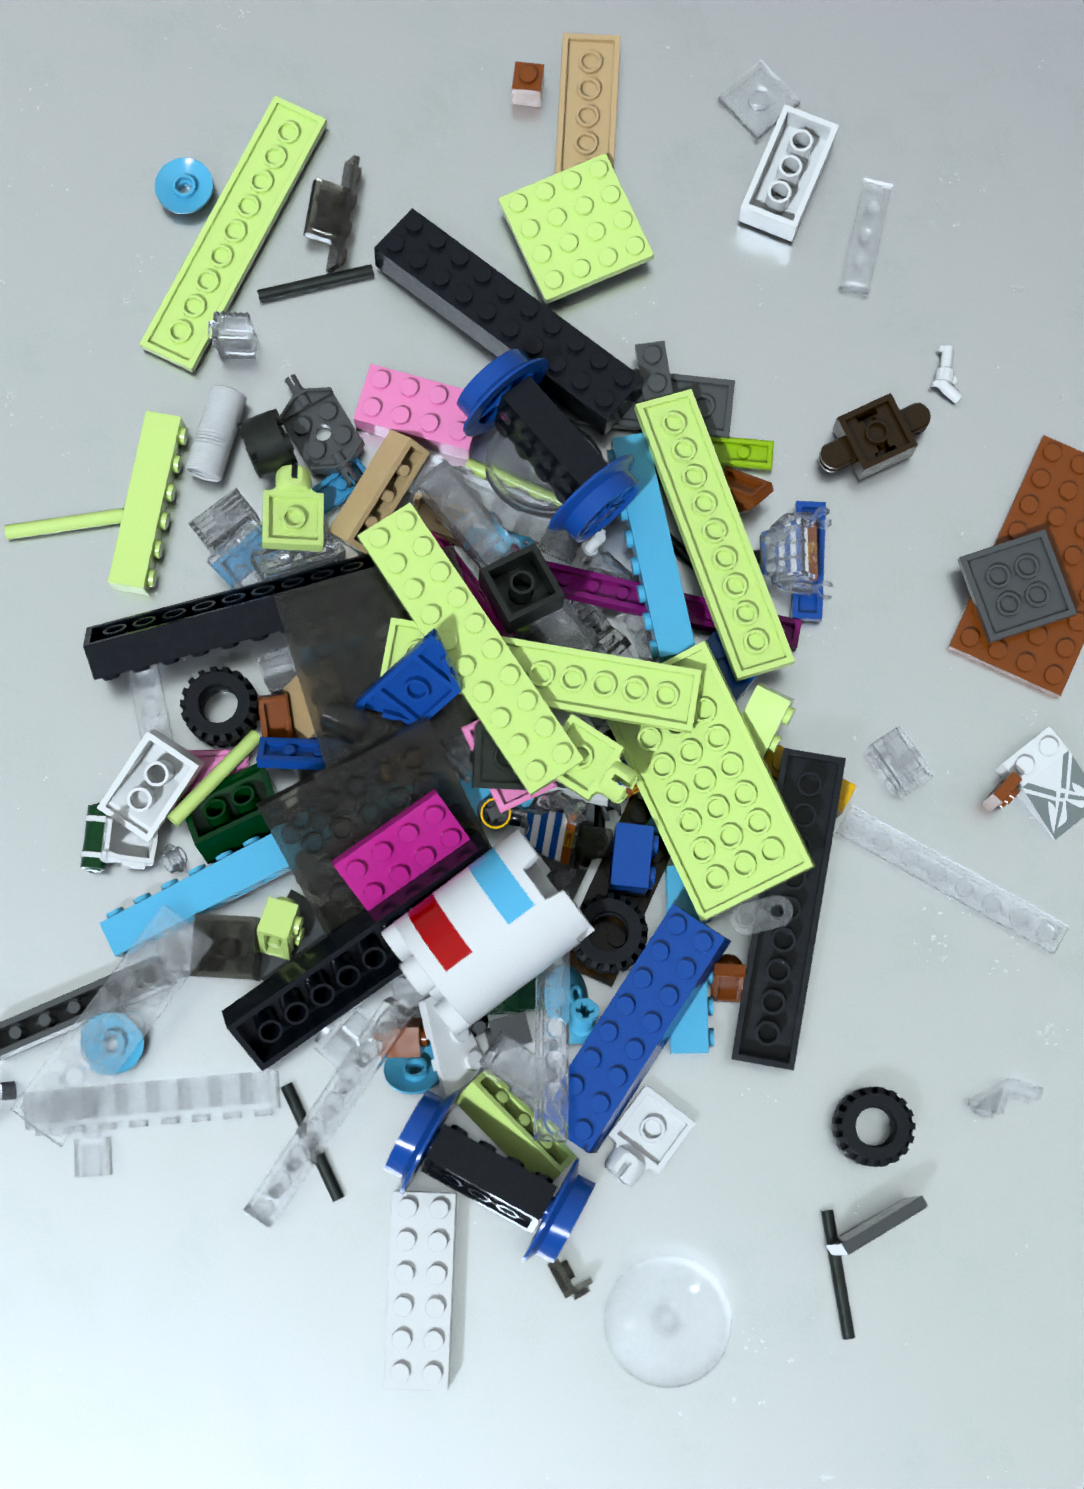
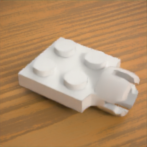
M645 1085L609 1133L608 1137L614 1141L615 1147L605 1160L604 1167L610 1174L614 1175L626 1163L628 1167L618 1180L628 1186L635 1184L647 1169L654 1171L658 1175L696 1123Z

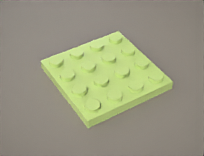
M606 153L498 198L499 205L545 304H549L654 259L653 251Z

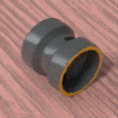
M489 796L480 801L477 806V816L482 824L498 829L504 827L509 822L511 809L500 813L493 797Z

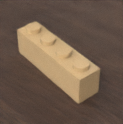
M390 429L328 532L347 545L367 555L368 553L357 535L394 512L430 452L410 437Z

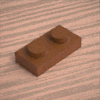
M1014 771L998 783L982 804L990 811L997 806L1003 809L1021 791L1017 785L1023 779Z

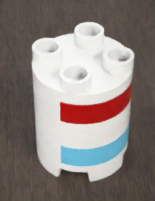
M519 829L499 842L381 932L387 944L402 961L399 966L407 979L421 996L427 993L432 996L437 1002L434 1005L436 1011L456 1036L460 1035L579 945L584 938L595 930L565 891H557L547 877L551 870Z

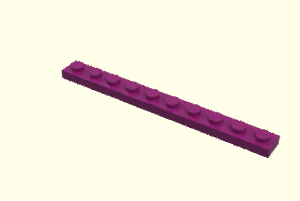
M546 561L562 589L565 599L642 616V613L646 612L644 602L639 603L636 585H640V582ZM684 593L691 628L713 633L716 628L705 598ZM778 615L792 652H795L798 646L802 620Z

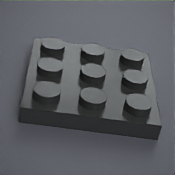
M1045 529L961 556L957 560L988 644L1074 617L1077 614Z

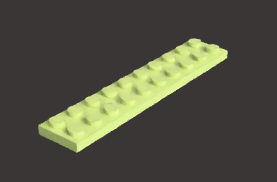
M273 97L140 342L142 349L194 373L327 126L325 118L280 97Z
M692 389L635 404L634 411L735 682L793 665L795 659Z
M406 504L357 535L359 541L422 635L426 636L433 628L437 630L463 684L461 689L462 695L529 795L532 796L583 763V757L412 504Z
M391 617L380 677L424 637L414 621ZM501 636L550 710L691 734L702 670Z

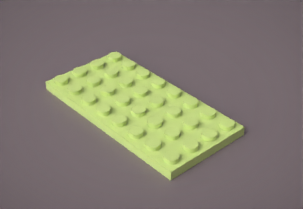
M702 641L662 663L702 670L691 734L606 719L617 743L625 749L623 756L627 765L637 773L636 784L701 922L815 867L811 855L706 641Z

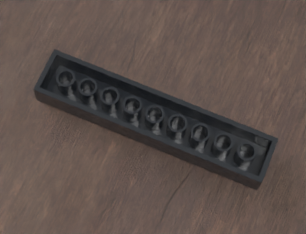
M412 208L374 247L376 267L497 357L509 350L520 348L530 360L540 357L546 358L549 362V369L539 387L603 436L609 432L641 396L644 381L642 376Z
M364 554L87 627L83 648L94 680L102 678L104 681L118 678L121 675L120 673L132 670L133 673H139L148 670L150 665L161 662L163 665H169L178 662L180 657L188 655L200 657L209 653L211 649L218 647L230 649L239 645V642L248 639L260 641L266 639L271 633L279 631L283 634L296 631L299 628L298 626L309 623L312 626L321 625L327 622L328 618L340 615L341 618H347L357 614L358 610L366 608L370 610L381 609L388 602H392V597L387 581L369 554Z
M783 748L777 787L811 855L815 867L758 896L731 1057L733 1060L794 1071L846 758Z
M479 831L470 836L468 842L371 910H365L222 1010L226 1028L262 1072L403 973L399 966L402 961L387 944L381 932L491 849Z

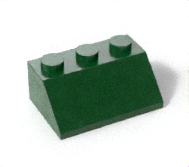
M257 763L226 777L185 819L194 845L207 864L216 861L215 858L226 851L232 850L235 852L244 848L243 843L255 836L263 838L271 834L270 829L282 822L291 823L267 769L257 768Z

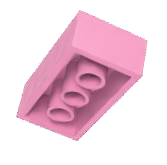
M370 364L353 418L356 430L386 438L390 429L410 437L425 449L464 460L471 458L478 436L469 437L463 432L467 417L458 408L457 401L464 389Z

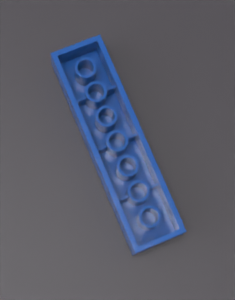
M672 904L537 1118L587 1153H597L713 971L714 963H718L731 940L682 908Z

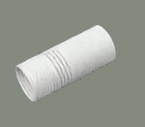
M213 385L210 387L208 398H206L203 414L196 430L197 433L194 437V443L192 444L185 469L189 474L197 478L219 482L222 480V475H224L223 472L226 469L228 455H230L229 452L232 448L231 445H233L232 442H234L236 431L238 430L236 423L240 422L247 398L243 393L233 388Z

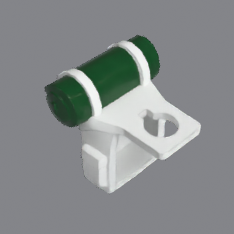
M100 803L88 805L87 815L85 816L83 850L80 853V868L89 873H100L106 870L107 863L117 862L121 863L123 868L142 870L146 866L153 865L158 842V831L148 843L97 809Z

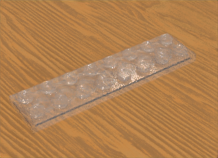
M163 904L10 1110L58 1146L62 1147L215 941Z

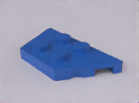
M433 628L355 700L354 708L362 712L364 707L382 712L383 718L401 720L405 724L421 728L458 695L463 684L437 630Z

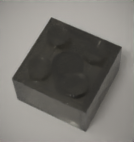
M195 913L190 976L209 979L260 981L262 953L260 952L257 928L261 918Z

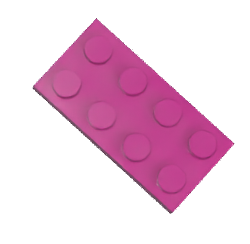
M433 789L331 862L362 905L369 911L468 842L470 838L437 791Z

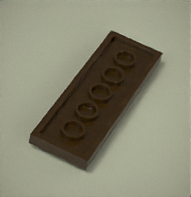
M632 795L619 822L647 825L651 814L645 801ZM613 836L583 902L588 898L589 900L594 898L596 894L608 895ZM659 836L658 852L655 859H651L650 866H656L655 883L652 889H648L644 897L623 895L628 897L627 900L630 902L634 901L638 905L640 912H643L644 915L671 857L661 836ZM606 916L599 918L593 923L592 927L595 930L590 934V938L596 948L612 952L620 949L626 942L627 929L619 919ZM573 950L555 962L560 965H569L580 974L612 988L619 973L616 972V974L609 975V973L599 974L593 969L589 970L584 967L581 961H578Z

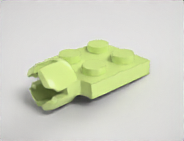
M292 464L282 466L276 473L275 488L263 490L262 548L323 552L324 493H317L312 490V476L306 467L298 465L297 478H292Z
M571 714L563 725V729L583 757L584 762L556 779V781L588 802L596 794H602L614 803L620 804L627 798L628 794L626 793V788L617 782L632 790L638 778L636 771L620 760L621 755L625 751L624 747Z

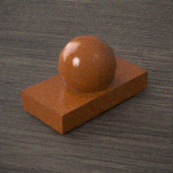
M730 467L723 469L739 513H747L753 510L774 491L772 482Z
M724 954L718 963H714L711 984V997H713V1001L741 1002L746 965L742 964L736 955Z

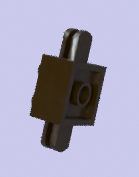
M889 393L837 417L833 431L838 439L823 445L819 453L820 466L825 471L833 473L852 465L858 479L861 480L913 456L918 446L914 435L926 430L931 419L929 409L922 403H913L903 409H899L892 394Z

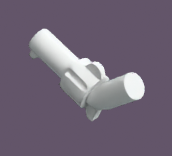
M939 345L938 349L942 353L940 367L936 369L935 381L931 383V386L938 387L945 396L956 404L963 394L952 386L957 382V377L954 376V369H952L954 347Z
M601 529L590 540L584 541L577 548L576 556L570 564L571 567L582 569L585 562H589L598 553L597 549L606 540V531L604 529Z

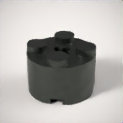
M277 409L266 411L236 423L259 479L277 473L278 469L282 466L291 464L293 466L298 463L293 452V445L288 434L284 432L283 423Z

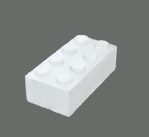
M784 104L741 205L738 221L793 242L835 142L839 125Z

